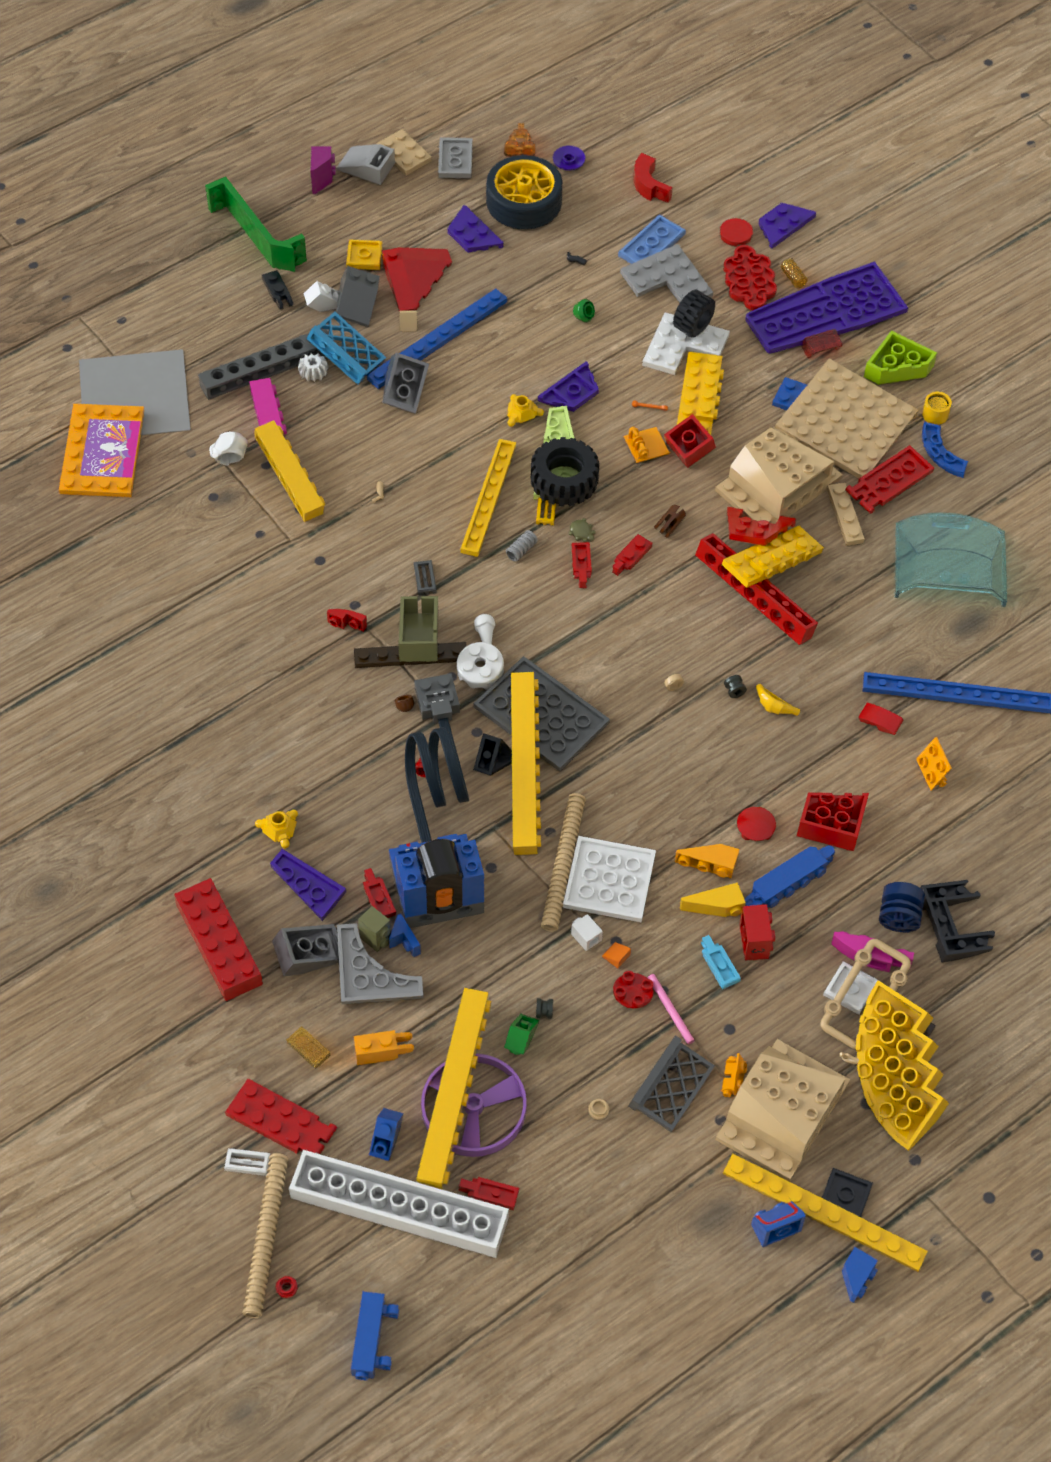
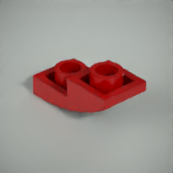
M345 609L327 610L328 623L333 627H339L344 630L348 624L351 628L363 632L367 628L366 615Z
M868 702L858 717L860 722L877 726L879 731L892 735L897 733L903 722V718L897 714Z

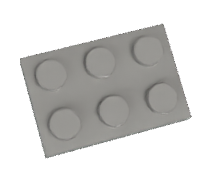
M440 138L438 178H471L472 138Z

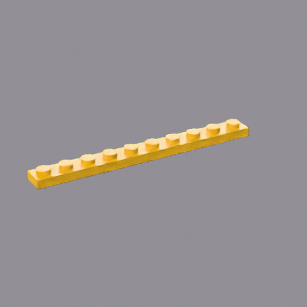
M733 1153L723 1171L724 1175L780 1203L794 1202L807 1217L917 1272L926 1257L927 1250Z

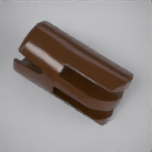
M672 505L654 526L657 529L664 520L666 521L659 531L661 534L664 533L669 525L673 526L665 535L666 538L673 533L686 517L684 509L676 513L680 507L679 505Z

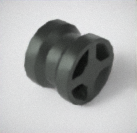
M740 675L730 676L724 681L726 689L729 690L730 698H738L747 691L746 686L742 684L743 679Z
M537 998L536 1018L547 1017L552 1019L553 999L546 1001Z

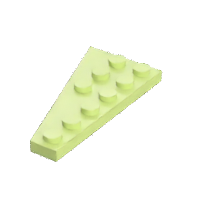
M567 406L549 408L543 443L546 441L549 443L551 439L556 438L557 440L560 437H566V439L574 438ZM566 466L551 470L553 474L560 477H572L579 473L576 469ZM534 492L533 500L538 499L540 495Z

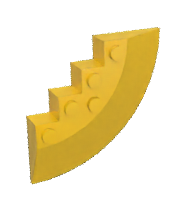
M878 980L868 996L866 1007L859 1021V1032L856 1037L857 1058L859 1059V1062H857L858 1076L865 1099L876 1119L896 1142L909 1151L938 1121L949 1105L943 1097L933 1091L944 1074L928 1063L939 1046L923 1033L934 1018L927 1011Z

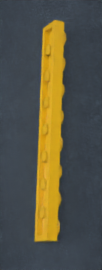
M499 439L460 549L462 554L479 556L516 449V442Z

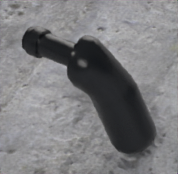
M567 252V260L569 262H577L581 265L587 263L586 259L580 256H571V253Z

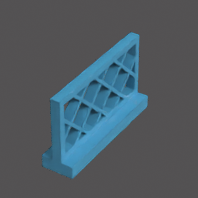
M336 312L332 313L318 326L315 325L306 338L357 385L386 359L378 349ZM335 319L340 326L332 325L331 320ZM321 329H329V335L325 334ZM332 330L340 331L341 336L333 335ZM344 331L350 332L352 337H345ZM334 340L341 341L342 346L337 345ZM345 341L353 342L354 348L346 347ZM357 343H362L365 349L357 348ZM347 352H354L355 358H352ZM358 353L366 354V359H360ZM370 354L375 355L379 359L370 360ZM359 363L367 364L368 369L365 370Z

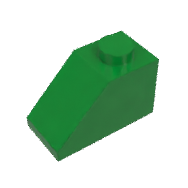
M520 1013L510 1025L504 1048L513 1054L524 1055L530 1046L540 1020Z

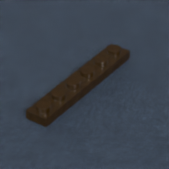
M466 642L438 643L437 661L399 662V646L354 648L355 668L457 662L460 652L467 645Z

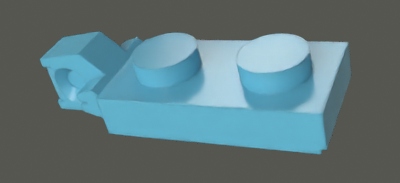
M709 935L703 937L701 942L704 948L702 950L703 957L721 988L725 989L740 982L741 978L723 946L718 943L714 944Z

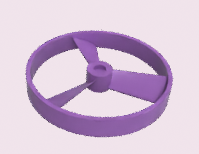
M484 1054L475 1055L478 1056L477 1063L494 1066L505 1072L509 1077L480 1095L477 1093L469 1094L467 1107H465L468 1117L461 1146L453 1145L452 1152L462 1156H485L503 1149L518 1135L526 1116V1093L519 1076L503 1061ZM445 1062L432 1072L422 1092V1118L427 1131L429 1130L430 1123L425 1112L426 1096L430 1087L439 1090ZM522 1097V1114L513 1131L495 1144L480 1147L479 1115L482 1113L483 1108Z

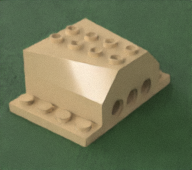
M769 428L743 447L730 466L729 477L717 485L715 491L734 508L744 509V517H749L756 521L767 520L769 523L776 524L780 516L790 517L826 491L828 485L840 481L843 474L833 467V460L799 443L797 439L787 435L783 430Z
M777 1039L772 1047L769 1046L760 1054L740 1086L728 1111L727 1120L716 1136V1141L790 1182L848 1086L850 1079Z

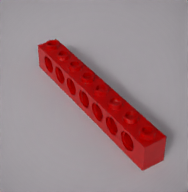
M714 533L701 539L695 554L696 557L797 644L801 645L812 639L818 625L816 620L768 579L746 588L722 565L725 558L737 553Z

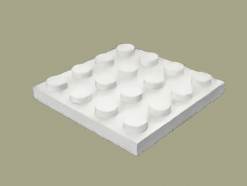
M578 836L563 908L642 923L656 850Z

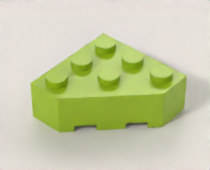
M891 331L866 363L864 378L878 385L925 378L934 367L937 352Z

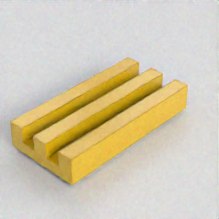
M539 497L536 524L540 525V523H543V525L550 524L554 526L556 504L552 505L551 519H547L549 501L546 500L544 518H540L542 499Z

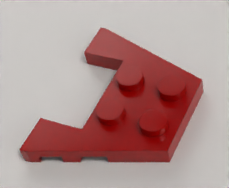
M727 507L729 540L765 546L776 539L779 533H785L788 531V527L793 528L796 525V518L780 516L776 524H773L767 520L756 521L749 517H743L744 509Z

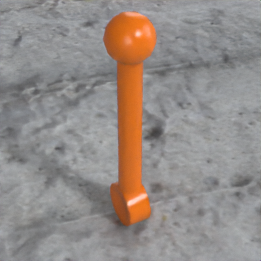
M636 400L632 402L633 407L641 406L664 411L668 410L666 405L638 403Z

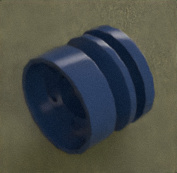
M893 882L884 886L879 915L880 924L896 932H913L919 929L925 899L924 891L920 887L907 882Z

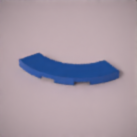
M924 422L922 441L930 458L943 470L963 478L968 461L955 456L945 449L941 439L940 425Z

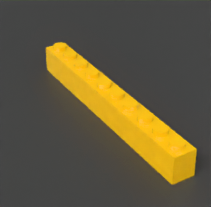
M534 672L511 673L514 855L538 854V847H541V835H537V829H541V817H537V811H541V802L537 800V794H540V782H537V776H540V764L536 765V759H540V748L536 747V742L540 741L539 730H536V724H539V713H536L535 709L539 707V696H535V691H539V681L535 679Z
M464 988L417 1174V1183L442 1190L444 1184L448 1185L450 1172L447 1171L448 1165H452L455 1152H452L453 1145L458 1144L460 1133L457 1132L458 1125L462 1126L464 1120V1113L461 1112L463 1106L467 1107L469 1094H466L468 1087H472L474 1075H471L472 1068L476 1069L478 1056H475L476 1051L480 1050L483 1038L480 1037L481 1031L486 1029L487 1019L484 1018L485 1014L489 1013L492 1001L488 1000V992Z

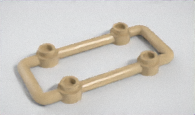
M878 939L869 940L864 949L857 951L854 957V966L835 998L826 1003L824 1007L825 1014L820 1022L824 1032L853 1049H856V1041L830 1026L829 1022L840 1014V1004L862 967L870 963L873 948L876 947L903 963L901 968L894 971L890 977L891 985L889 987L894 991H897L898 988L906 984V974L911 966V961L906 955Z

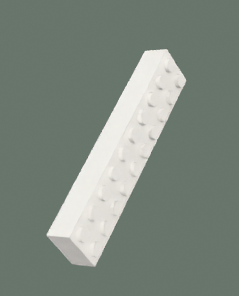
M306 1150L302 1152L289 1187L292 1199L494 1258L497 1256L509 1219L508 1208Z

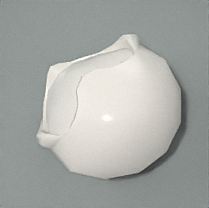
M238 432L222 433L217 441L210 446V455L218 463L228 466L229 463L238 462L244 458L248 440Z

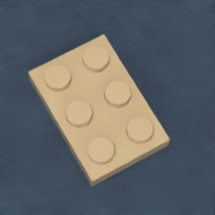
M403 129L376 143L395 149L394 165L406 176L432 162V156Z

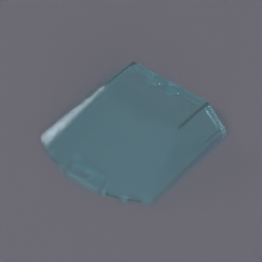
M955 513L920 514L897 522L895 537V598H898L899 594L910 589L922 587L990 593L1001 601V607H1006L1005 532L989 522Z

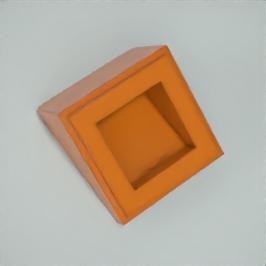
M615 942L602 957L618 969L631 955V949Z

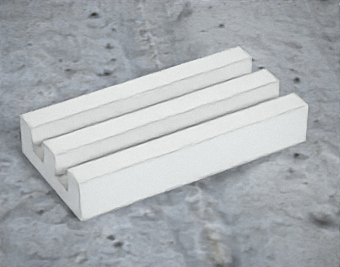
M228 1148L224 1169L229 1172L266 1176L270 1153ZM231 1156H240V1157L257 1158V1159H265V1160H264V1162H262V1161H253V1160H249V1159H236V1158H231Z

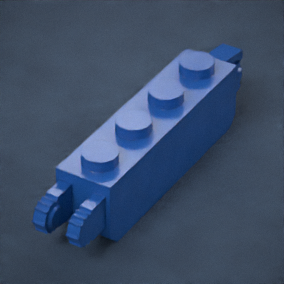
M827 845L818 850L816 847L810 846L757 879L753 883L752 893L745 898V906L767 904V908H773L784 897L788 898L793 895L798 888L806 887L812 879L820 878L826 873L827 865L833 861L834 847Z

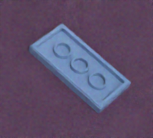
M659 214L618 252V256L630 264L672 247L685 235L686 230Z

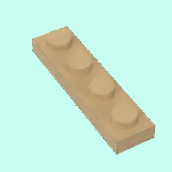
M846 483L828 485L827 491L846 546L864 543L865 539L850 495L845 491Z

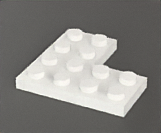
M664 313L643 359L642 366L675 375L686 351L721 356L730 331L708 325L701 334L692 338L674 327V315Z

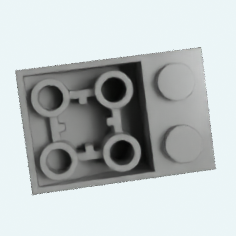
M381 144L350 147L336 170L381 185L395 164V149Z

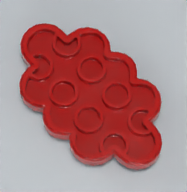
M740 245L734 250V256L725 259L723 270L726 273L725 283L729 286L730 298L738 302H744L746 308L753 311L765 306L768 299L775 297L777 285L774 282L775 272L771 269L769 257L763 254H756L755 249L749 245Z

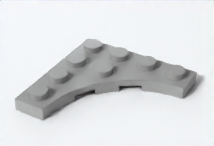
M357 923L337 925L342 1004L423 998L422 976L395 974L384 969L365 950L359 936Z

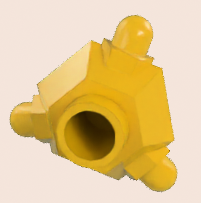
M515 394L510 396L511 401L508 403L507 412L509 417L508 426L513 427L516 423L522 424L534 419L535 416L544 415V410L538 408L528 397Z
M293 809L286 813L284 811L274 812L266 816V819L256 820L255 826L263 829L262 832L274 842H280L281 847L287 849L290 846L289 840L294 834L298 811Z

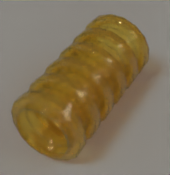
M792 258L786 259L781 264V269L795 288H802L807 283V277Z

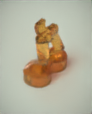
M518 123V129L513 130L509 136L510 140H507L504 144V154L508 157L519 154L535 156L536 145L531 141L532 138L529 131L524 129V123ZM516 138H525V140L517 142Z

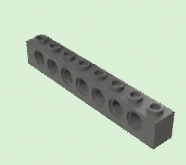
M321 329L325 334L329 335L327 329ZM308 333L198 374L199 384L207 399L210 400L250 385L249 381L265 379L298 367L300 359L304 358V355L309 356L311 352L313 355L319 353L320 357L325 355L306 339L309 335Z

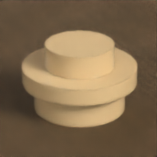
M596 1099L589 1104L588 1112L592 1118L602 1120L609 1114V1105L602 1099Z

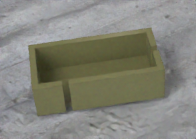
M417 596L401 597L399 662L437 661L438 596H421L422 613H418Z

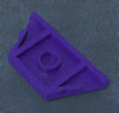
M781 202L759 218L758 224L763 230L765 238L769 241V247L773 249L814 219L816 212Z
M466 205L462 206L447 228L448 234L467 253L476 252L477 250H488V247L492 246L504 247V242Z
M584 362L538 395V401L555 407L567 406V410L574 412L599 394V388L594 381L593 373L590 372L588 362Z

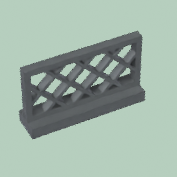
M676 1035L628 1105L634 1111L638 1109L670 1132L673 1131L715 1067L708 1060L682 1044V1039ZM680 1050L688 1055V1062L679 1063L677 1054ZM695 1064H702L708 1070L704 1074L697 1075ZM691 1065L693 1075L683 1077L681 1067ZM677 1067L679 1077L669 1079L667 1069ZM694 1079L696 1088L686 1091L684 1080ZM680 1081L682 1091L672 1093L670 1083ZM666 1083L668 1094L658 1095L656 1086ZM683 1095L685 1105L675 1107L673 1097ZM669 1097L672 1108L661 1109L659 1099ZM655 1100L657 1110L650 1111L643 1105L646 1101ZM673 1111L674 1121L672 1124H669L664 1120L662 1113Z

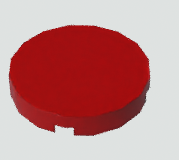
M740 218L728 219L720 227L721 239L731 246L746 245L752 239L753 228L746 220Z

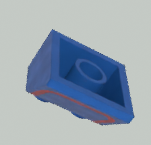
M781 1202L775 1205L774 1209L767 1212L766 1210L757 1212L753 1217L751 1225L763 1248L801 1232L806 1215L794 1202Z

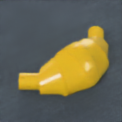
M762 684L756 685L760 703L767 712L778 715H799V708L792 706L764 688Z

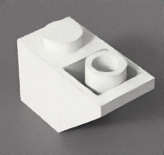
M316 281L304 293L307 306L319 312L337 309L339 290Z

